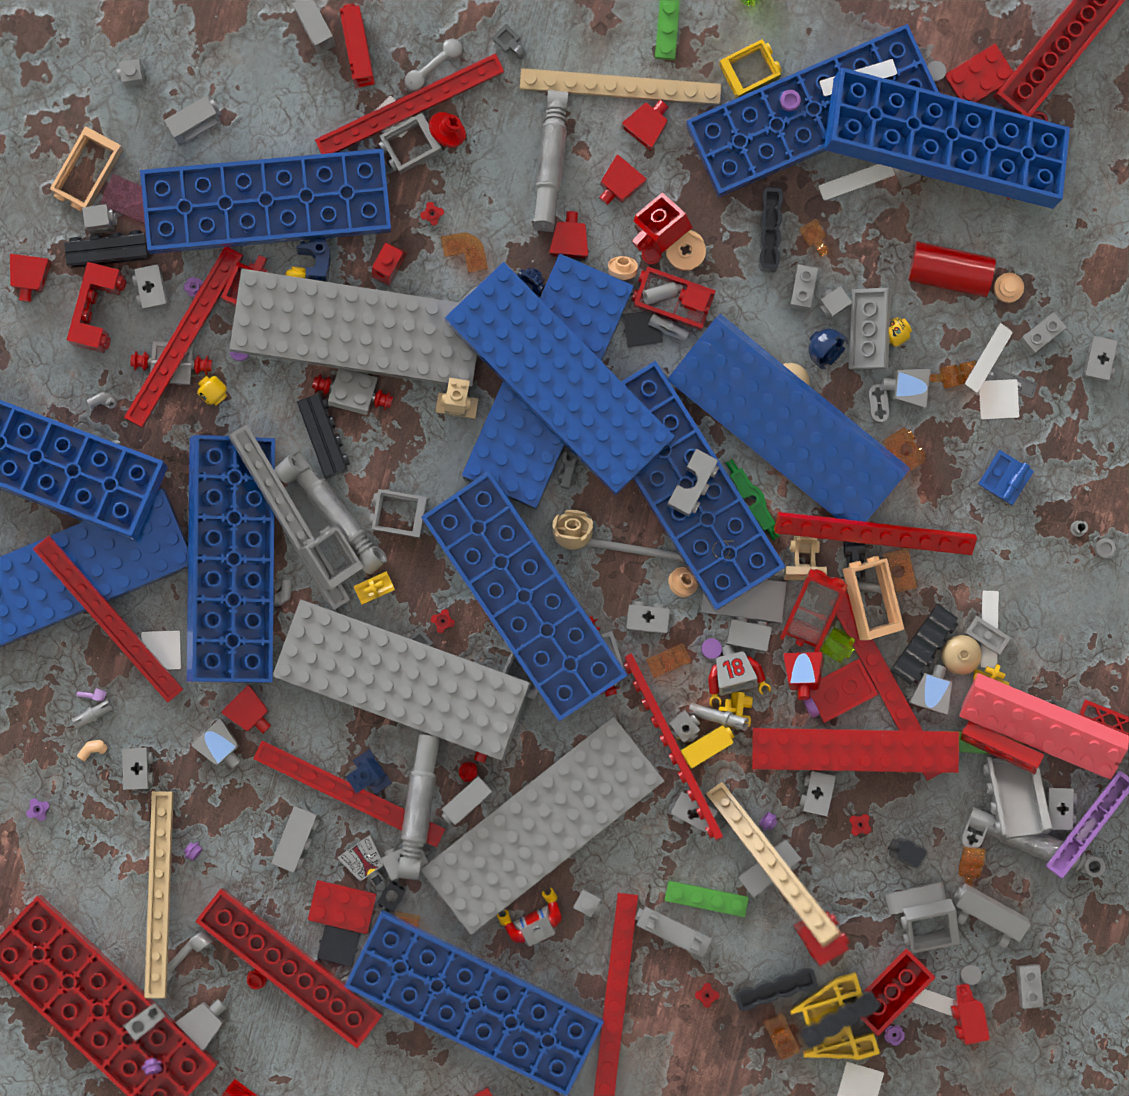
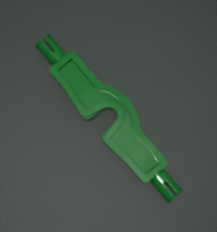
M733 459L727 461L725 464L732 473L730 478L743 500L750 496L756 497V502L749 506V509L762 530H767L772 540L780 537L774 531L775 521L766 508V500L762 491L751 484L743 469H738Z

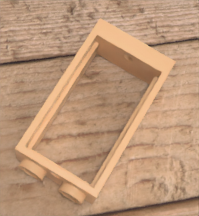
M85 126L50 188L54 193L53 197L62 202L66 199L72 203L71 207L80 212L83 207L92 206L123 151L121 145ZM91 140L113 153L86 201L82 202L63 192L61 188L87 142Z
M879 556L867 558L865 563L861 564V561L849 563L848 568L842 569L845 582L848 585L847 590L860 640H871L904 630L887 558L879 559ZM875 566L889 623L869 629L855 572Z

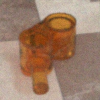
M977 361L961 363L958 367L957 365L942 367L939 369L940 374H931L929 379L931 382H942L944 389L965 384Z
M963 847L962 858H960L959 876H963L965 883L971 887L973 886V879L981 877L982 867L985 862L984 848Z

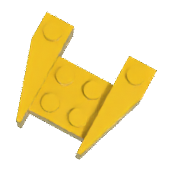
M856 972L835 977L792 1007L791 1014L803 1011L807 1025L811 1022H818L828 1012L836 1011L843 1004V999L862 993ZM850 1026L844 1027L835 1036L826 1037L820 1045L803 1051L804 1057L857 1060L880 1054L873 1031L853 1037Z

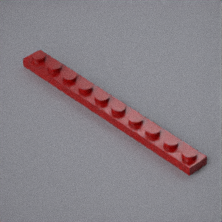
M495 53L315 139V142L321 154L338 153L503 74L504 69Z
M229 247L223 248L124 416L127 421L143 429L222 295L236 263L242 261L243 255Z
M778 512L774 527L776 534L972 555L977 541L976 534Z
M50 535L33 548L37 555L167 703L183 691V687Z
M846 592L836 612V617L899 731H923L874 640L859 639L850 598ZM835 599L829 602L831 608L834 604ZM922 772L926 781L941 774L937 772Z
M632 653L625 656L626 662L623 665L628 675L633 674L635 680L632 683L637 693L642 692L644 699L641 701L646 711L651 710L653 717L650 719L655 729L660 728L662 735L659 737L664 747L669 746L672 753L668 755L673 765L678 764L681 770L678 772L682 783H687L689 787L687 793L692 802L696 801L699 807L696 811L701 820L705 819L708 825L705 829L710 839L713 837L715 841L723 839V835Z
M261 741L253 758L254 760L402 831L406 809L364 789L356 794L348 781L265 741ZM430 822L426 843L437 848L446 829Z
M617 893L603 1012L604 1022L601 1029L594 1096L615 1095L638 895Z

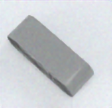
M943 881L885 894L890 915L902 913L903 908L947 900Z

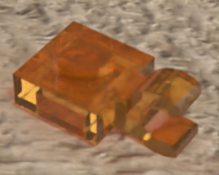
M817 219L799 228V232L808 247L815 245L820 257L828 254L829 250L822 241L826 238V234Z

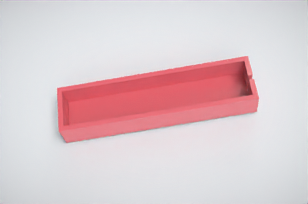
M977 673L962 703L959 716L1110 780L1119 767V763L1124 758L1129 745V736L980 673Z

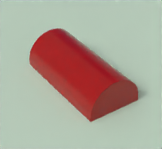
M916 241L908 281L987 298L994 276L996 258Z
M905 948L864 990H872L880 1007L873 1014L862 1016L861 1020L879 1036L936 977Z

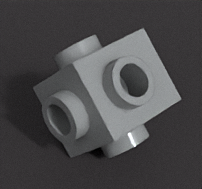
M686 709L669 721L673 727L671 733L677 741L680 739L683 742L688 740L690 743L699 736L700 728L698 726L701 723L694 714L690 716ZM683 725H688L689 729L683 730L682 727Z

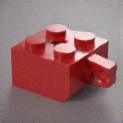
M662 192L635 215L633 221L639 233L632 240V243L640 252L653 244L663 253L693 227L686 213Z
M258 255L255 264L250 263L249 266L237 262L221 296L223 302L236 307L241 269L267 272L264 269L267 258Z
M968 983L956 985V1000H952L953 1006H950L952 1017L957 1021V1026H954L956 1038H959L965 1045L990 1040L983 1004L973 998Z

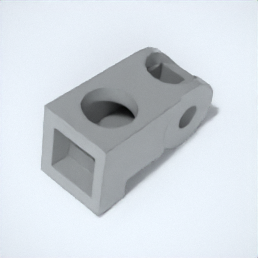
M154 1003L124 1025V1027L136 1041L163 1019L165 1015L158 1005Z

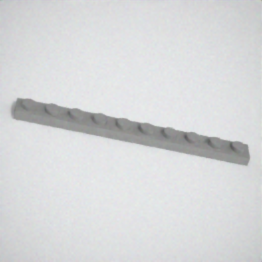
M244 425L229 434L228 436L331 611L348 602L350 598L341 583L331 590H324L299 549L305 546L303 542L313 537L248 425ZM318 545L311 549V552L329 579L335 573Z

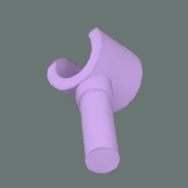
M96 688L94 694L77 692L76 696L102 702L107 692Z

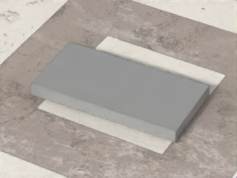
M891 288L852 289L849 370L888 369Z
M766 580L716 612L703 593L701 613L782 623L787 582Z

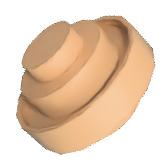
M627 256L614 257L608 263V273L617 279L625 281L636 276L638 264L634 259Z
M1004 273L994 283L996 297L1005 303L1015 302L1024 291L1022 279L1014 273Z
M677 568L668 578L670 589L679 597H689L697 590L698 584L688 568Z

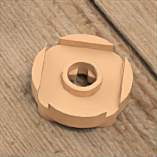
M692 230L688 231L666 250V258L674 268L682 271L694 270L701 265L706 255V248L702 237ZM688 245L691 254L682 255L680 248H685Z

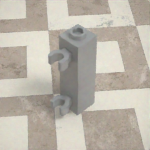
M966 883L962 888L959 887L954 895L955 904L960 908L956 913L957 922L963 925L968 914H971L998 929L1002 933L999 935L997 942L1003 948L1007 947L1011 937L1020 942L1030 927L1027 917Z
M644 906L643 910L639 908L635 917L637 926L701 957H704L712 938Z

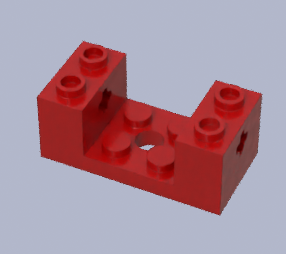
M87 262L66 339L73 346L103 354L105 349H109L111 342L109 334L103 328L87 324H90L92 321L93 312H91L93 304H96L98 298L96 290L119 296L121 291L125 290L127 280L124 279L125 276L120 270Z
M826 911L825 914L835 927L838 926L839 923L833 914L830 915ZM803 920L793 925L813 961L819 966L849 950L847 944L850 942L844 932L841 933L839 931L840 935L823 947Z

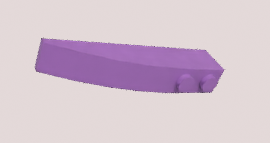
M1122 771L1116 773L1047 863L1046 867L1061 879L1067 874L1128 795L1129 777Z

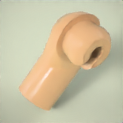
M101 740L88 741L77 757L85 762L91 753L99 752L104 754L107 750V745Z

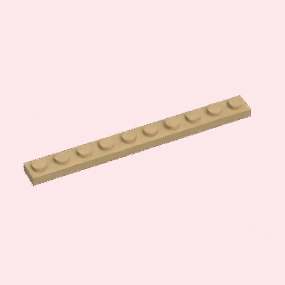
M521 68L520 90L541 92L554 90L579 95L720 105L721 84L524 68Z
M721 782L708 791L706 795L821 945L824 947L838 937L840 933L724 783Z
M152 792L144 998H167L174 792Z

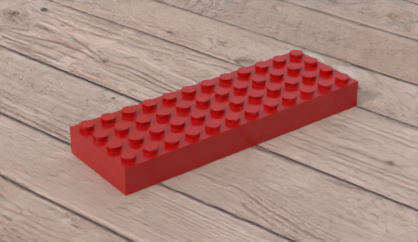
M42 895L36 896L0 935V976L127 1096H189L219 1064L205 1049L202 1050L159 1005L158 1007L165 1017L135 1041L124 1025L155 1002L151 998H144L145 992ZM156 1058L157 1061L162 1062L160 1064L162 1070L158 1073L146 1075L142 1069L145 1065L144 1062L149 1059Z

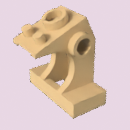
M449 378L447 393H438L435 412L476 419L479 399L467 397L470 381Z
M794 536V540H790V552H793L794 566L785 567L784 580L805 581L810 569L821 570L827 575V567H816L815 553H819V541H817V538ZM799 554H810V564H799Z

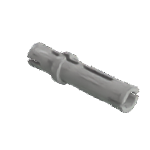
M692 703L689 710L693 711L689 712L690 716L694 714L696 717L720 723L726 728L734 727L746 731L749 725L745 723L749 722L748 718L733 715L730 711L723 712L696 703Z

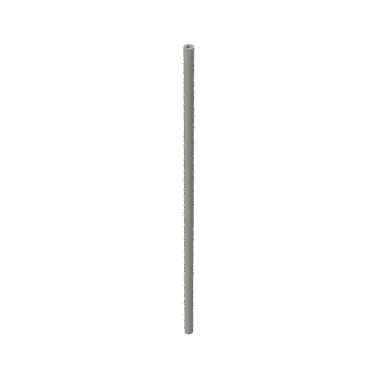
M592 538L585 545L683 561L678 552ZM784 570L774 576L784 577ZM857 581L859 590L881 593L879 584Z

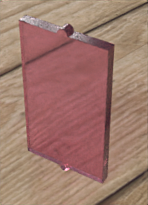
M113 174L108 186L104 188L105 193L100 205L107 204L110 209L145 223L141 185Z

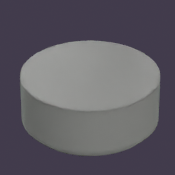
M932 61L927 65L934 82H939L944 78L946 68L943 63Z
M1103 538L1096 542L1094 550L1098 557L1107 559L1114 555L1116 546L1111 539Z
M967 964L961 969L960 977L964 983L975 985L981 979V971L977 966Z

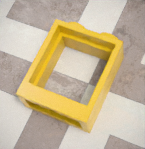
M763 39L719 61V67L736 99L780 79L781 66L778 61L774 62L771 56L773 51L769 43L765 44ZM760 51L772 75L743 89L731 64Z
M722 725L680 751L689 768H693L733 744L732 739L734 735L729 727L725 728Z

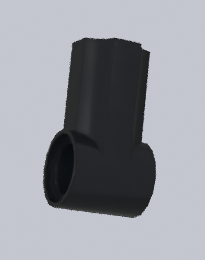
M843 541L847 568L849 563L861 561V564L864 563L866 555L865 543ZM865 569L855 572L857 579L865 578Z

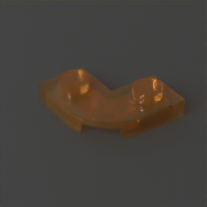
M466 232L441 237L445 258L465 254L468 273L488 269L483 244L477 237Z

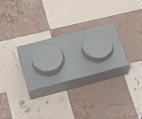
M975 616L965 634L998 655L1002 653L1011 638L978 616Z

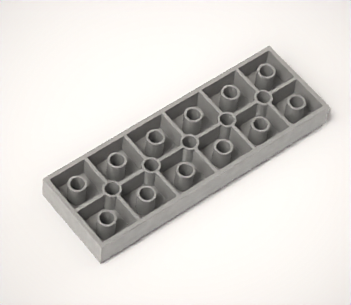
M241 269L229 352L447 386L449 378L470 381L469 389L473 383L477 356L445 322V317L459 304L457 302Z
M301 599L273 672V677L500 760L505 759L532 684Z
M612 717L423 867L421 871L472 935L664 782V780L617 720Z

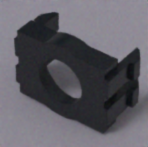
M390 881L377 901L379 903L378 906L381 908L384 906L387 912H393L401 902L406 891L402 886L399 887L396 882ZM390 890L395 891L398 895L397 900L392 903L386 899V893Z

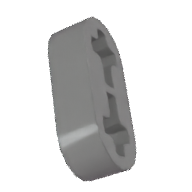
M875 384L868 391L870 415L874 422L883 423L889 417L887 390H882L881 384ZM876 388H878L879 392H883V395L880 396V402H877V397L872 395ZM878 405L881 406V411L885 412L882 419H879V416L874 414L878 411Z

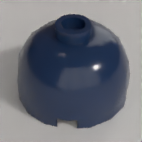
M828 328L820 332L816 331L810 337L811 342L808 347V353L815 365L820 369H826L824 365L828 363L831 366L846 349L843 347L844 342L848 344V339L834 329Z

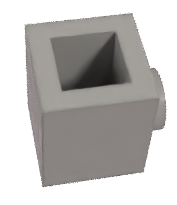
M139 59L119 62L120 68L117 69V77L125 87L145 84L143 65Z
M840 286L834 291L829 289L821 295L823 299L819 302L821 305L819 308L825 317L829 316L832 319L848 308L852 301Z
M582 889L573 908L592 917L593 913L597 915L602 907V904L599 903L601 898Z

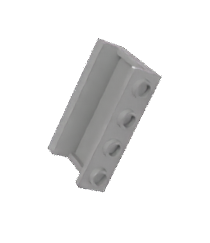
M987 757L984 762L985 764H982L984 776L988 778L986 789L987 794L991 795L992 798L990 809L992 815L996 817L994 829L996 835H999L1000 841L1049 834L1052 827L1039 768L1036 774H1032L1000 758L992 759Z

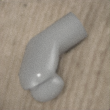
M101 392L89 398L87 402L91 409L100 404L113 409L117 405V398L114 395Z
M282 580L281 591L275 595L273 594L274 606H281L290 600L292 581Z

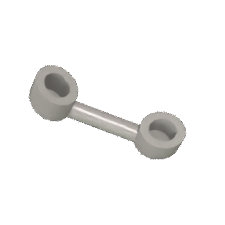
M456 39L445 41L443 52L420 71L412 70L405 76L406 89L413 93L423 88L425 84L424 77L447 58L450 60L460 58L463 52L461 43Z
M206 932L194 935L168 963L167 987L174 977L172 971L192 949L198 953L214 942Z

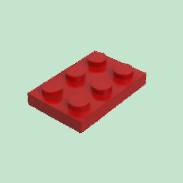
M993 44L946 73L944 78L957 98L977 103L1001 88L1013 73V70L997 45Z
M860 659L821 678L820 688L818 690H810V697L814 701L824 723L878 695Z
M317 880L307 920L368 934L377 894Z

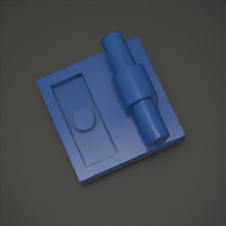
M998 450L977 485L1012 506L1034 471L1030 469L1028 464H1022L1003 451Z

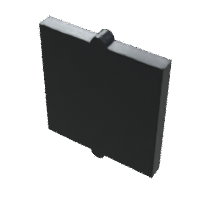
M643 311L623 314L625 325L623 332L626 333L628 347L663 342L661 331L648 325L653 313Z
M325 925L322 939L319 940L320 947L317 958L352 967L355 952L358 951L357 944L360 933Z

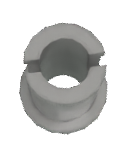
M1075 521L1070 526L1071 533L1076 537L1083 536L1088 530V524L1085 521ZM1078 525L1082 528L1081 532L1078 530Z

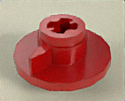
M438 112L431 117L429 130L438 143L449 148H456L464 142L466 131L457 116L446 112Z

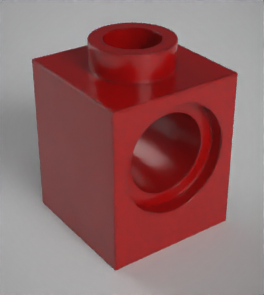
M688 285L687 289H682L678 299L682 301L680 307L703 315L711 293Z

